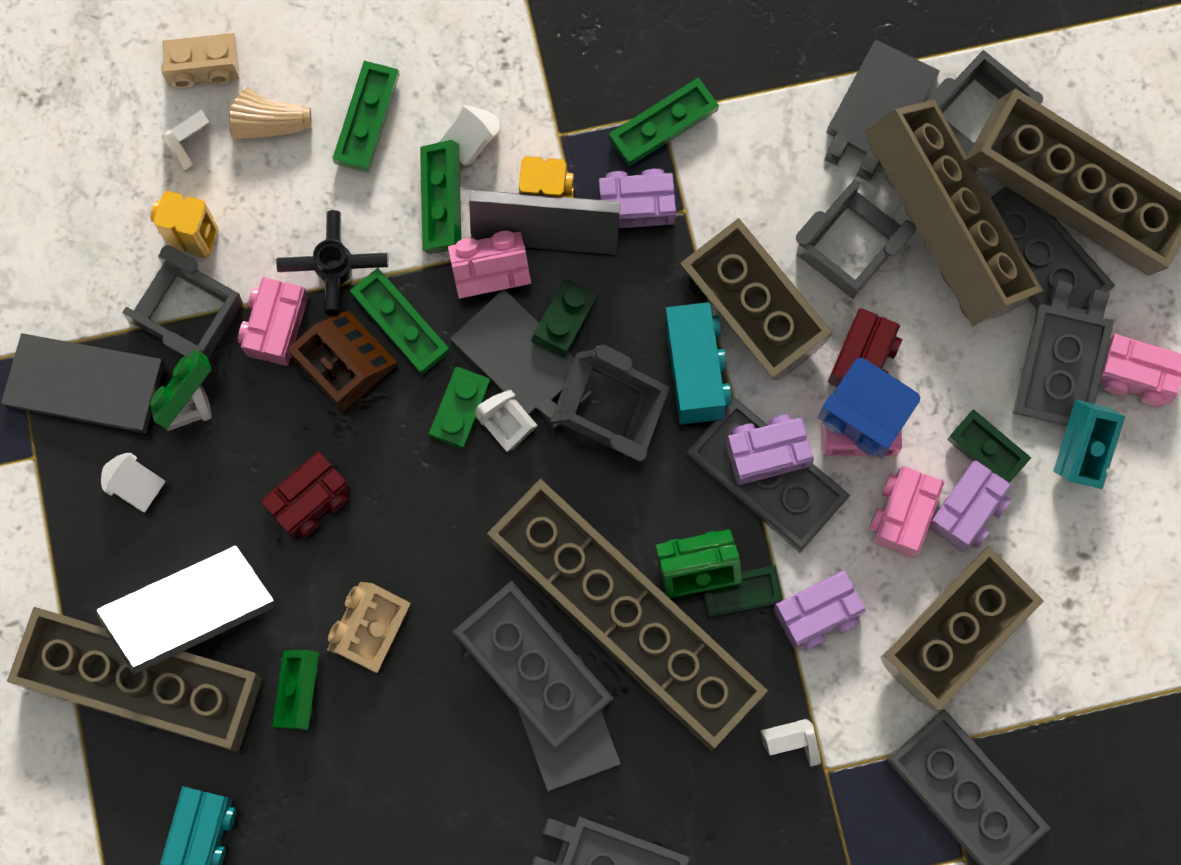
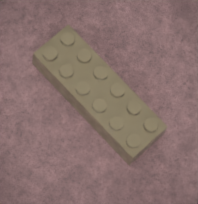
M1016 88L998 99L965 160L967 163L1148 276L1169 268L1181 245V192Z
M935 99L894 109L864 131L872 153L882 164L890 185L900 196L908 217L918 228L926 249L936 260L942 271L944 281L951 287L960 303L962 313L969 319L972 326L1010 312L1043 292L972 165L965 161L967 156Z
M33 607L7 682L28 690L239 753L263 678L257 673L184 651L133 675L104 627L37 607Z

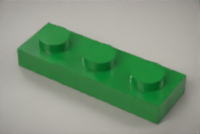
M364 60L332 158L334 164L369 173L400 76L399 69Z
M698 77L609 133L608 139L627 166L630 167L716 113L719 109V104Z
M453 140L420 147L422 251L428 254L449 251L448 246L456 245L458 241L462 240L459 144Z
M379 268L375 269L349 290L353 298L421 375L450 353L449 347Z

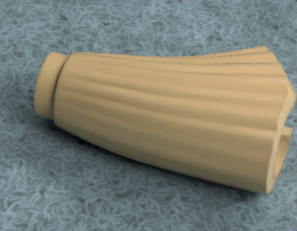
M246 87L229 106V123L232 139L281 136L311 129V108L266 99L249 87Z

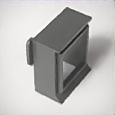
M982 50L955 80L946 78L926 100L935 99L941 112L944 113L974 79L998 99L1015 88L1039 104L1043 102V95L1040 92L1034 91L985 50ZM948 122L966 156H968L974 142Z
M856 179L850 183L826 213L822 211L815 212L796 235L798 243L796 255L852 299L856 297L887 258L896 255L916 231V226L913 222L906 220L900 226L858 193L860 182ZM847 208H850L889 239L856 280L815 248L816 244Z
M164 246L158 255L162 267L135 309L132 310L125 307L122 313L129 324L138 326L163 340L167 347L188 358L193 350L196 349L209 359L243 305V301L238 292L198 271V263L195 259L172 246ZM176 277L224 302L198 346L150 320Z
M599 345L594 350L576 353L550 422L564 425L624 454L627 458L630 457L637 461H642L647 456V449L670 387L631 368L632 360L630 357L607 345ZM591 370L638 392L623 436L617 435L575 414Z

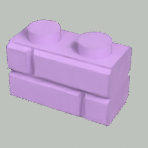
M648 169L643 171L642 175L628 176L626 172L614 171L607 173L606 178H599V199L620 202L619 228L675 225L676 207L672 173L664 174L662 169Z
M784 414L770 419L768 426L755 429L754 424H745L732 429L733 435L727 436L726 448L738 485L811 467L814 458L801 417L791 419L790 414Z
M974 460L931 519L928 529L941 538L946 539L948 543L961 552L968 550L971 545L978 548L990 532V529L985 526L992 515L999 518L1011 502V499L1006 496L1012 487L1011 484Z
M844 570L777 603L773 608L792 647L796 649L803 645L806 651L826 642L824 634L836 628L842 634L860 625L858 617L866 612L857 592H855L854 586Z

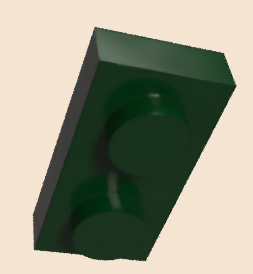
M564 279L536 328L531 342L564 358L595 304L598 295Z
M974 409L947 439L970 460L978 461L990 469L993 474H997L1008 483L1015 478L1031 459L1027 453Z

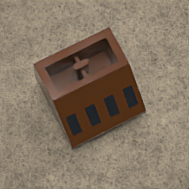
M349 310L316 323L287 348L293 361L342 413L398 365V362Z

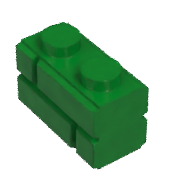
M730 529L719 532L710 531L704 535L685 539H671L666 543L655 545L660 576L665 594L669 599L742 584L740 558Z

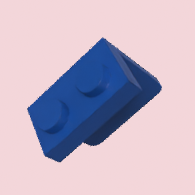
M858 358L854 361L834 393L830 394L817 418L823 421V425L833 433L843 434L854 441L855 445L864 453L882 459L920 402V395L866 359Z

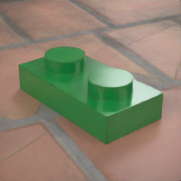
M194 349L188 358L184 356L180 359L174 368L172 380L166 388L164 386L160 387L151 400L150 405L152 406L151 411L154 422L168 429L212 370L206 355Z
M456 366L429 431V437L465 450L477 420L475 416L476 408L484 402L491 385V379Z
M283 650L272 727L308 730L309 720L312 715L314 685L318 674L319 652Z

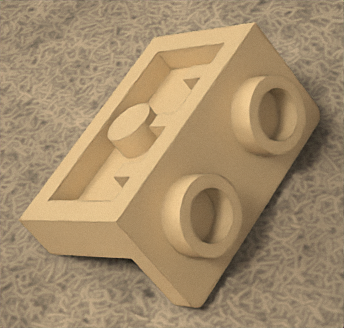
M234 33L162 41L164 65L161 66V72L168 86L189 88L194 83L210 82L212 84H225L230 79H240L237 42Z
M360 582L358 587L354 586L350 590L345 600L347 609L341 621L338 620L330 630L328 635L330 644L327 651L378 673L411 603L373 583Z

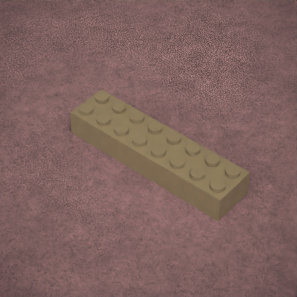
M542 479L487 533L489 542L711 752L715 750L768 692L763 685Z

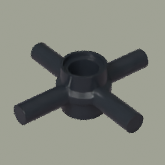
M330 210L326 213V240L320 242L315 247L313 256L277 258L276 267L277 272L315 271L317 276L325 282L324 313L329 316H335L339 314L340 285L350 278L352 269L389 267L388 253L351 254L341 243V212ZM334 259L340 260V261H339L337 264H335V265H332V266H327V265H326V264H327L329 261H331V260H334Z

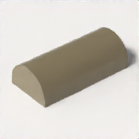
M740 218L736 219L680 263L682 268L773 380L782 378L804 363L832 335L829 327Z
M987 546L881 655V661L895 680L914 698L931 710L940 711L1044 600L990 546Z

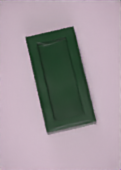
M776 565L741 572L742 584L702 592L708 619L771 607L783 601Z

